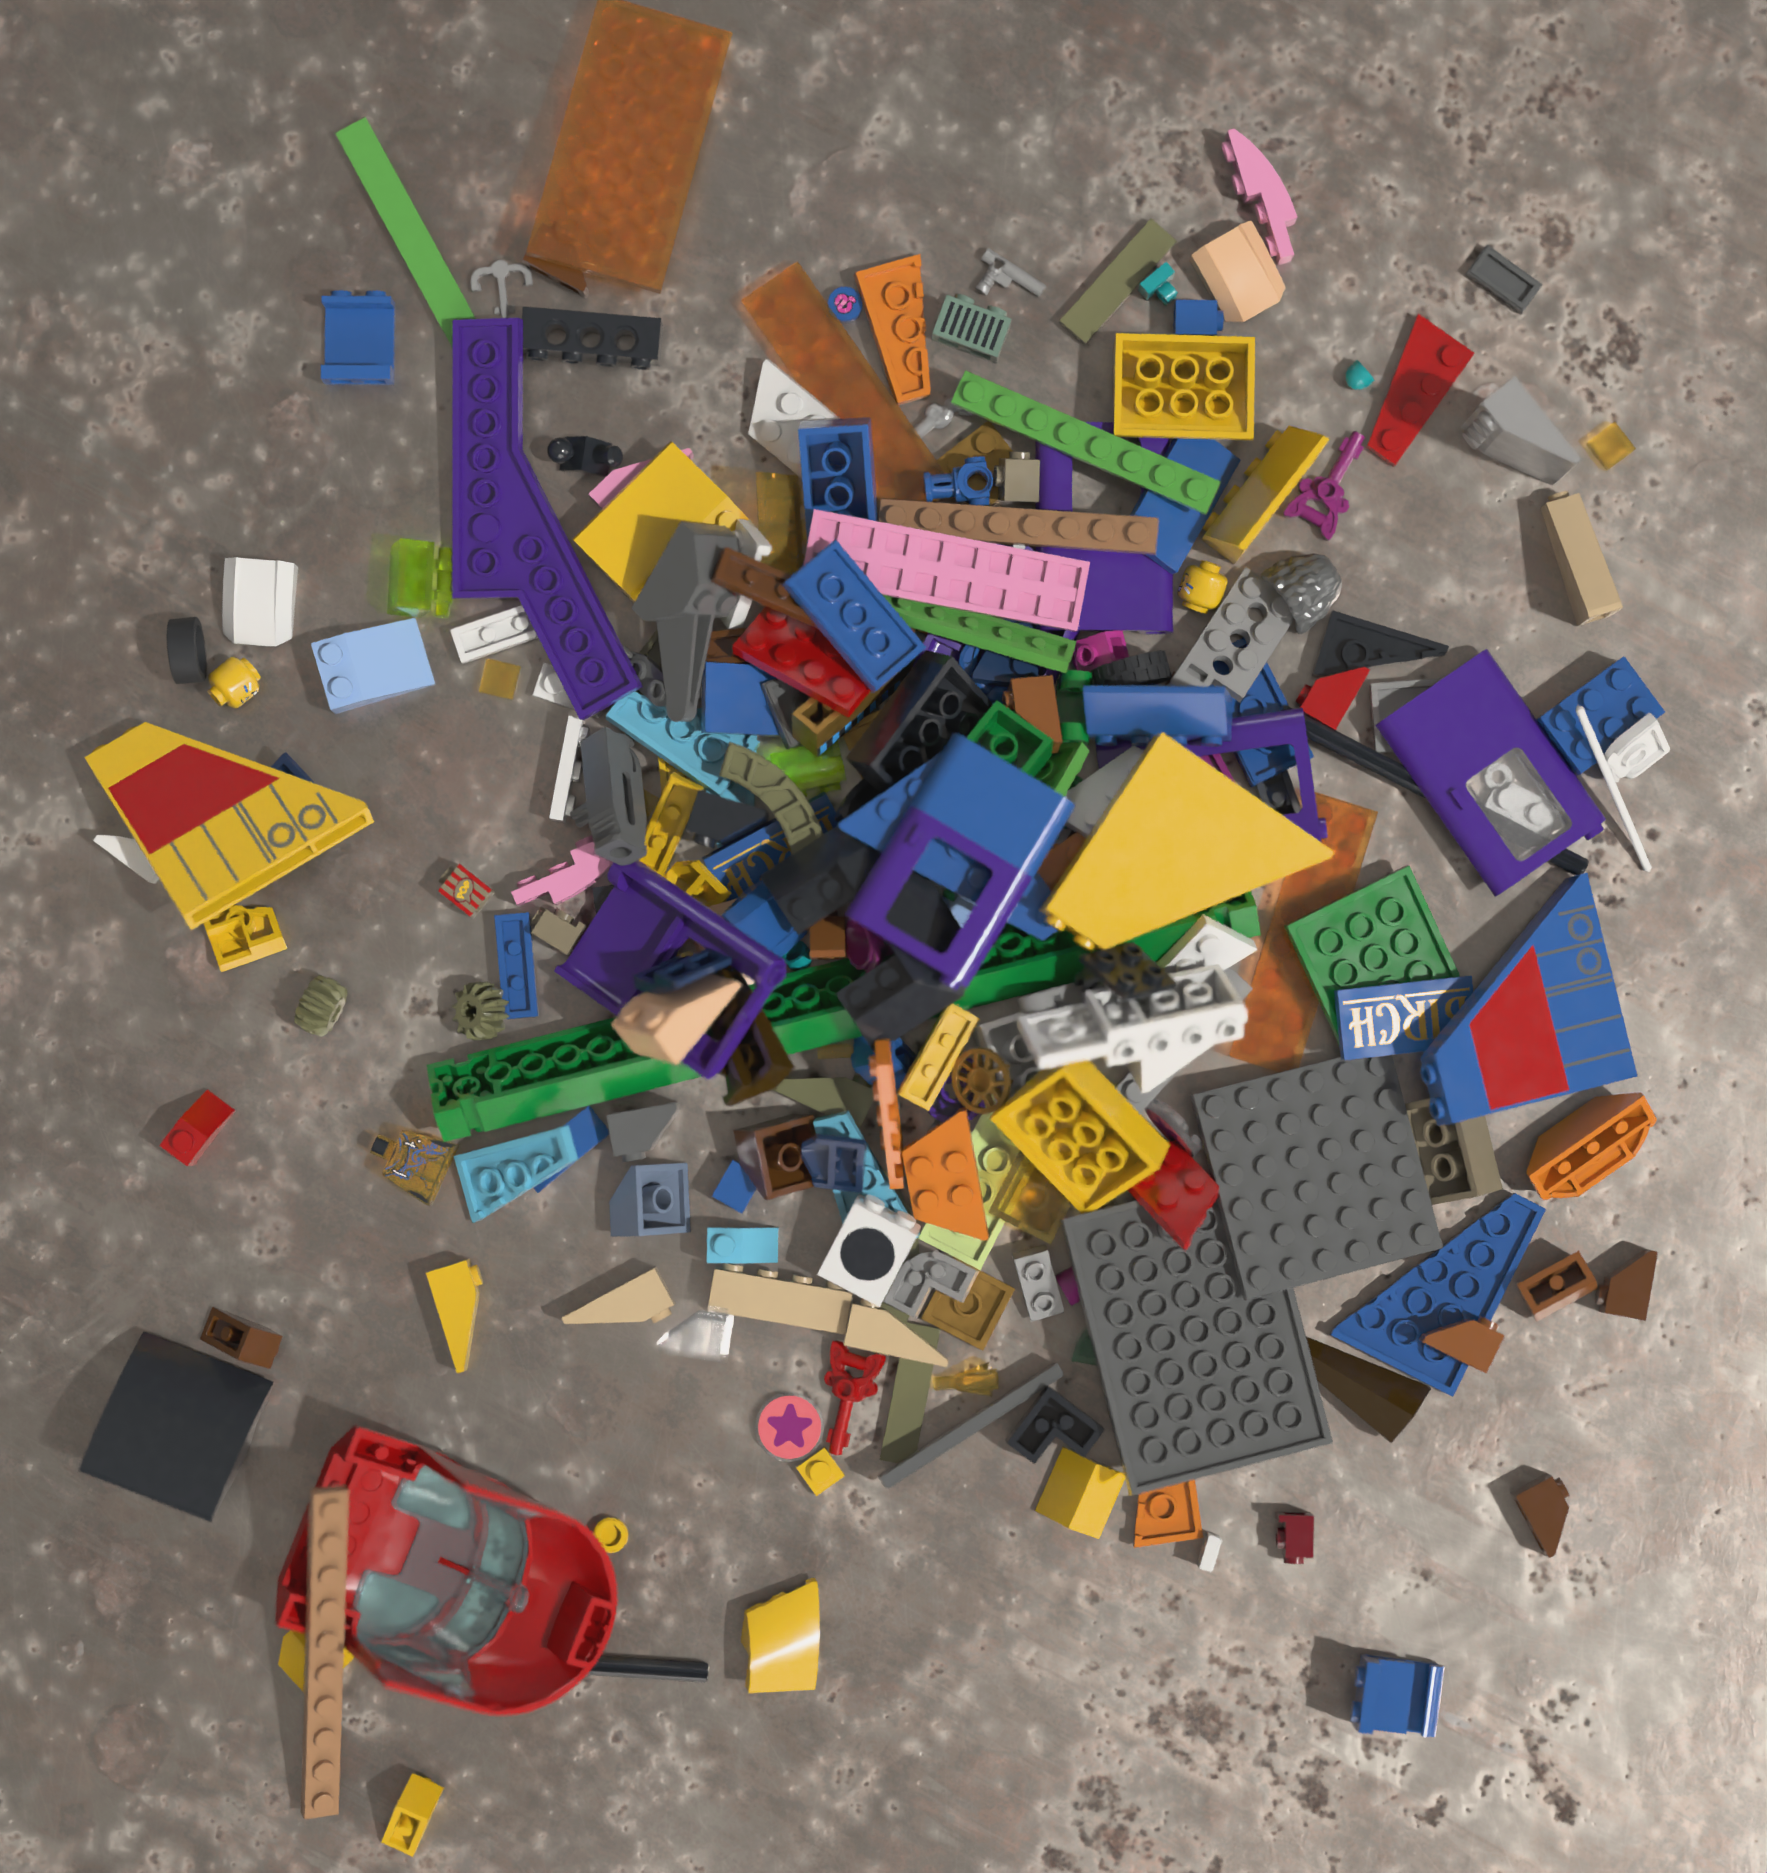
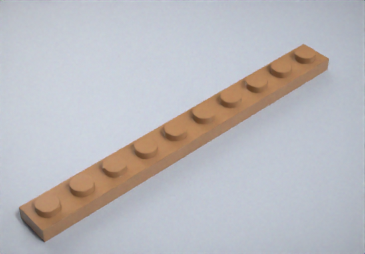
M345 1485L310 1489L301 1814L304 1819L339 1815L349 1490Z

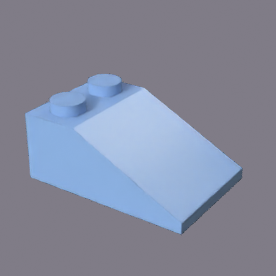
M416 618L348 632L311 643L330 710L335 714L435 685Z

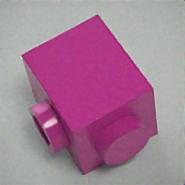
M1105 631L1077 640L1072 656L1075 668L1091 672L1092 669L1129 657L1123 631Z

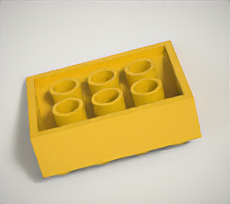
M1116 333L1113 344V435L1117 437L1254 439L1255 337Z
M1288 426L1283 433L1277 429L1265 445L1269 449L1262 461L1256 457L1244 472L1249 478L1240 488L1235 484L1223 499L1228 504L1220 515L1214 511L1207 519L1202 528L1206 533L1201 540L1235 565L1317 459L1330 439L1323 434L1293 426Z
M670 441L572 540L635 603L680 522L726 526L730 531H735L737 519H749L703 471Z
M1080 1060L1056 1067L1043 1068L990 1117L994 1124L1081 1214L1095 1211L1159 1169L1170 1146L1090 1060Z

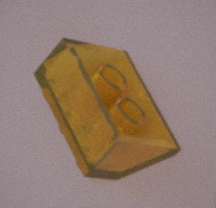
M756 472L759 531L772 546L769 556H762L760 562L793 576L804 566L806 555L803 554L802 540H807L806 521L801 519L800 506H804L803 485H799L798 475Z
M1019 1150L988 1213L1051 1244L1061 1225L1060 1220L1065 1218L1071 1203Z

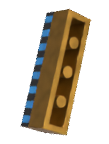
M916 657L874 693L870 691L849 718L811 697L792 713L793 737L818 757L896 691L910 672Z

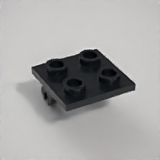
M1134 942L1081 955L1079 961L1085 967L1082 971L1077 972L1074 977L1076 987L1083 985L1082 993L1092 990L1095 985L1102 982L1122 1002L1176 989L1177 982Z

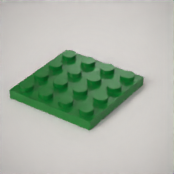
M1410 865L1397 869L1284 925L1338 1044L1339 1036L1334 990L1460 976Z

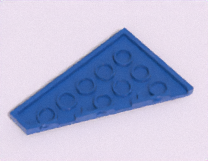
M942 752L837 824L840 831L849 834L882 853ZM933 838L929 842L912 870L934 881L941 887L956 893L974 905L992 878V871L988 867L939 838ZM1038 871L1032 878L1007 923L1023 930L1039 941H1043L1055 933L1057 929L1046 923L1044 919L1047 915L1039 911L1051 890Z
M1512 1193L1445 1243L1443 1248L1437 1249L1333 1327L1329 1335L1453 1397L1469 1365L1419 1341L1422 1333L1467 1318L1478 1321L1479 1317L1482 1316L1491 1321L1546 1209L1516 1193Z

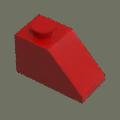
M1361 667L1316 679L1311 686L1305 683L1295 702L1300 704L1299 708H1303L1305 715L1336 730L1370 670L1366 667Z
M207 1089L179 1118L159 1146L184 1165L195 1166L236 1110Z

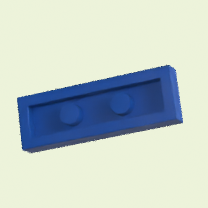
M530 913L494 915L500 988L503 990L502 999L509 1001L505 1007V1012L510 1017L503 1020L539 1017Z

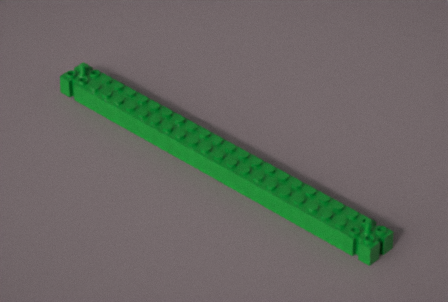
M1250 890L1109 948L1134 942L1154 962L1159 961L1202 915L1248 938L1259 936L1261 932L1257 905ZM1006 922L967 989L965 988L964 996L953 1004L967 1010L1073 983L1076 973L1082 971L1085 967L1079 961L1080 956L1099 950L1093 948L1090 952L1074 942L1073 939L1076 935L1066 928L1062 932L1057 930L1045 940L1039 941L1023 930ZM894 954L890 956H885L880 965L888 959H890L891 957H893ZM849 958L785 975L783 981L773 989L762 1009L788 1055L863 1036L836 993L867 974L866 970H857L851 965ZM755 983L749 985L752 992L755 989ZM942 1010L934 1016H932L931 1018L939 1017ZM617 1017L467 1054L468 1061L456 1064L454 1058L426 1065L429 1085L432 1091L433 1114L443 1142L470 1136V1131L473 1128L476 1132H486L702 1076L681 1061L676 1065L634 1053L611 1025ZM710 1024L704 1033L713 1038L712 1026Z

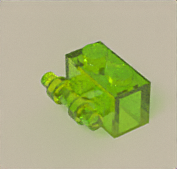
M400 538L391 546L387 614L422 618L431 611V603L436 604L435 617H449V606L453 604L452 592H450L452 548L440 547L438 559H434L435 542ZM433 572L437 573V590L432 589Z
M838 740L818 757L806 747L770 754L771 762L792 779L806 798L808 797L807 791L820 789L821 793L825 792L827 794L842 790L840 784L847 783Z

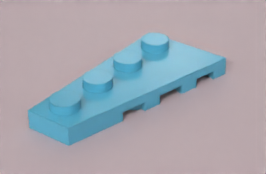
M633 692L617 701L606 715L607 721L691 780L703 786L711 794L720 797L732 783V780L719 776L729 742L741 745L754 752L760 745L759 740L751 737L701 733V720L698 716H695L690 722H674L668 717L666 707L654 705L645 695Z
M849 1111L816 1118L813 1121L816 1135L824 1134L865 1139ZM867 1142L862 1193L833 1190L842 1223L845 1222L858 1194L875 1196L885 1203L884 1207L896 1213L897 1211L908 1213L895 1190H890L889 1180Z
M569 1125L454 1156L472 1223L481 1221L578 1160Z

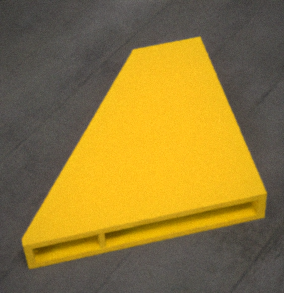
M1159 733L1153 736L1039 911L1047 915L1044 921L1061 932L1066 928L1076 935L1073 939L1074 942L1090 952L1093 948L1102 950L1331 858L1334 851L1164 733Z

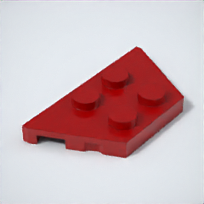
M1169 1141L1170 1146L1160 1168L1127 1190L1185 1251L1189 1248L1195 1231L1204 1222L1207 1210L1215 1203L1220 1186L1176 1141Z

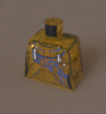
M402 1130L397 1142L378 1134L370 1153L387 1160L382 1172L385 1178L422 1203L431 1206L436 1199L460 1145L451 1141L443 1142V1139L409 1130Z

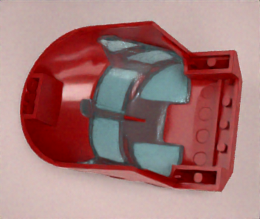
M354 1425L330 1448L314 1488L345 1485L349 1490L344 1648L384 1687L478 1713L506 1716L530 1712L556 1701L578 1685L590 1672L603 1653L614 1626L618 1598L616 1577L611 1560L599 1539L587 1527L548 1504L525 1497L499 1481L464 1468L459 1463L439 1452L364 1427ZM309 1502L277 1579L275 1624L278 1627L306 1634Z

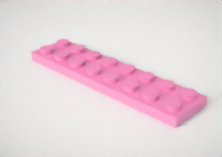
M814 509L804 565L836 539L883 596L1073 632L1078 630L1090 565L1088 561Z

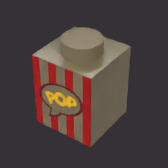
M461 864L456 869L450 866L438 881L442 884L438 891L473 919L495 893L492 888Z

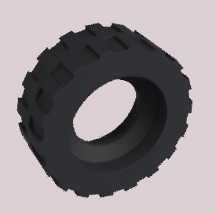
M1165 650L1138 654L1101 665L1091 670L1095 686H1154L1172 678Z

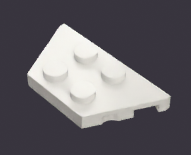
M766 359L762 365L748 434L802 478L798 435L801 421L840 418L771 360Z

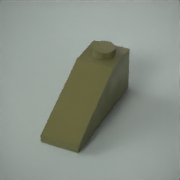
M856 1074L852 1080L846 1077L784 1079L777 1088L773 1089L826 1115L849 1111L859 1130L874 1100L873 1090L871 1089L873 1085H869L863 1077Z

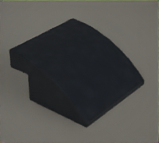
M143 1332L103 1410L80 1464L79 1472L205 1521L212 1522L249 1452L256 1424L269 1401L274 1382Z

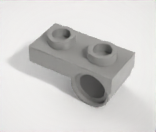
M1046 1244L1012 1253L1031 1322L1064 1313Z

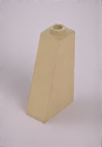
M1563 491L1548 496L1549 502L1545 503L1540 509L1577 626L1612 616L1621 610L1623 606L1580 493L1569 496L1568 491Z

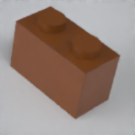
M1579 1251L1517 1284L1519 1293L1536 1322L1598 1289L1597 1281Z

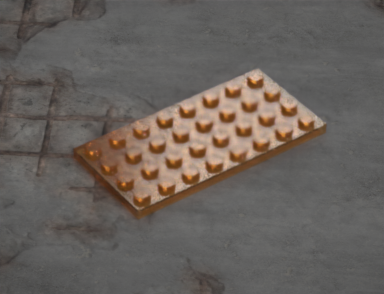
M597 0L526 256L661 294L733 32L624 0Z

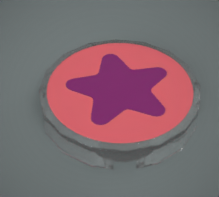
M1153 1099L1145 1108L1148 1117L1169 1141H1176L1192 1158L1202 1150V1142L1197 1134L1190 1137L1187 1122L1165 1102L1162 1103L1158 1099Z
M787 1391L776 1394L764 1402L756 1417L755 1432L758 1443L768 1455L780 1461L794 1462L805 1459L816 1451L823 1439L825 1424L822 1412L814 1400L802 1393Z

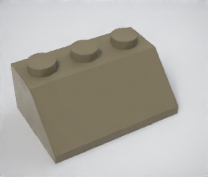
M1430 1098L1405 1103L1432 1205L1478 1197L1503 1189L1485 1115L1453 1124L1437 1126L1436 1119L1430 1113Z

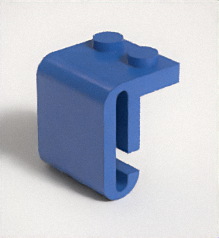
M1361 1654L1360 1664L1356 1667L1354 1686L1357 1687L1355 1701H1352L1350 1709V1722H1352L1353 1727L1358 1733L1373 1735V1730L1400 1734L1414 1732L1421 1733L1423 1737H1436L1445 1666L1432 1662Z

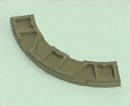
M729 742L719 776L744 786L770 808L782 826L789 841L792 854L822 836L823 831L813 808L792 779L760 754L741 745Z

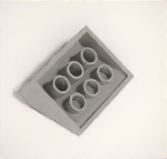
M1515 376L1485 399L1461 426L1465 431L1462 433L1463 438L1474 450L1478 448L1483 454L1551 486L1556 484L1582 460Z

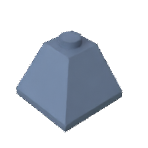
M688 1163L630 1166L609 1201L611 1237L691 1232Z

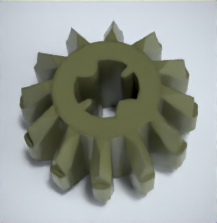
M317 976L314 980L310 981L309 986L304 990L302 997L299 999V1004L295 1009V1023L304 1031L323 1037L338 1022V1018L347 1002V989L330 977Z
M471 982L464 985L463 990L455 993L458 1002L451 1005L456 1010V1015L452 1021L459 1023L458 1032L466 1034L467 1039L490 1040L497 1037L498 1032L506 1029L503 1019L510 1017L505 1012V1007L509 1001L502 999L503 990L495 987L494 983Z

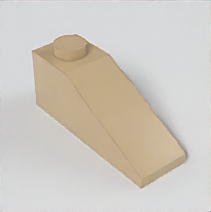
M657 1267L563 1316L562 1320L564 1324L644 1322L651 1318L654 1324L671 1315L672 1313L669 1308L676 1303Z
M861 1298L860 1304L852 1303L844 1341L845 1346L947 1367L948 1358L890 1311L882 1309Z

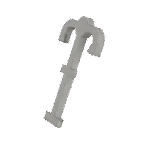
M497 260L492 266L479 268L472 274L471 289L472 292L482 291L478 281L484 275L496 277L498 279L501 307H494L495 315L501 314L502 318H509V313H516L515 305L508 306L505 278L509 273L521 272L525 275L523 286H533L532 274L529 268L523 264L508 265L503 260Z

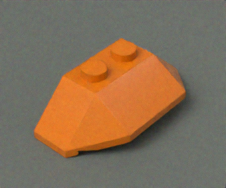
M1641 1092L1596 1096L1538 1137L1526 1174L1542 1200L1550 1199L1551 1197H1579L1637 1155L1650 1127L1654 1126L1657 1118Z

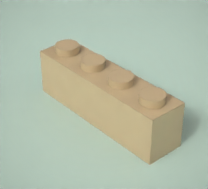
M723 1263L722 1269H714L707 1311L846 1335L852 1292L826 1280V1286L813 1285V1278L792 1274L790 1281L777 1278L778 1272L766 1269H757V1275L744 1273V1266Z

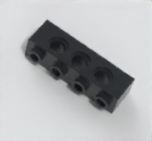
M523 306V354H527V359L548 361V356L562 357L561 361L568 364H582V359L596 360V365L603 367H616L617 362L631 363L630 367L637 370H651V365L660 366L663 333L661 318ZM555 329L565 331L566 337L564 341L560 344L548 342L547 338L551 331ZM589 332L599 334L601 336L600 342L594 347L584 346L582 339L585 334ZM623 335H630L635 339L634 346L629 350H621L616 346L617 340Z

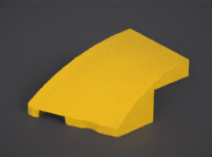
M815 1578L805 1580L806 1585L787 1594L784 1591L772 1596L767 1602L758 1603L745 1609L741 1643L749 1654L745 1688L748 1693L815 1690L820 1635L818 1582Z

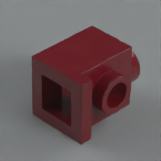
M1275 1512V1519L1278 1522H1282V1527L1276 1528V1548L1282 1549L1283 1563L1304 1564L1305 1558H1313L1314 1515L1311 1512Z

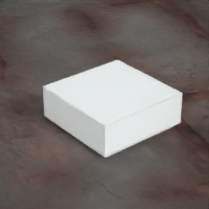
M1206 1531L1196 1564L1199 1569L1209 1572L1213 1571L1222 1542L1218 1534Z

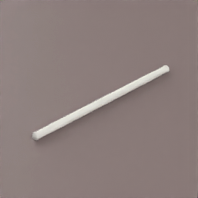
M1577 705L1575 711L1643 870L1650 872L1652 867L1584 707Z

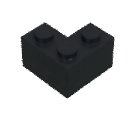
M1047 1386L1005 1440L1008 1445L1035 1465L1055 1437L1059 1438L1082 1457H1085L1103 1434L1105 1428L1051 1386Z

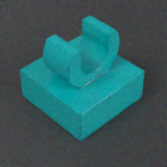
M1165 262L1140 283L1138 292L1146 301L1156 294L1162 303L1167 306L1178 294L1177 290L1169 283L1173 279L1175 271Z

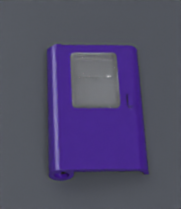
M1487 648L1376 724L1380 733L1495 897L1584 836L1588 841L1604 830L1601 823L1606 818Z

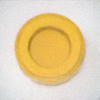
M606 1517L600 1520L593 1531V1534L599 1539L607 1553H615L621 1550L629 1537L626 1524L617 1517Z

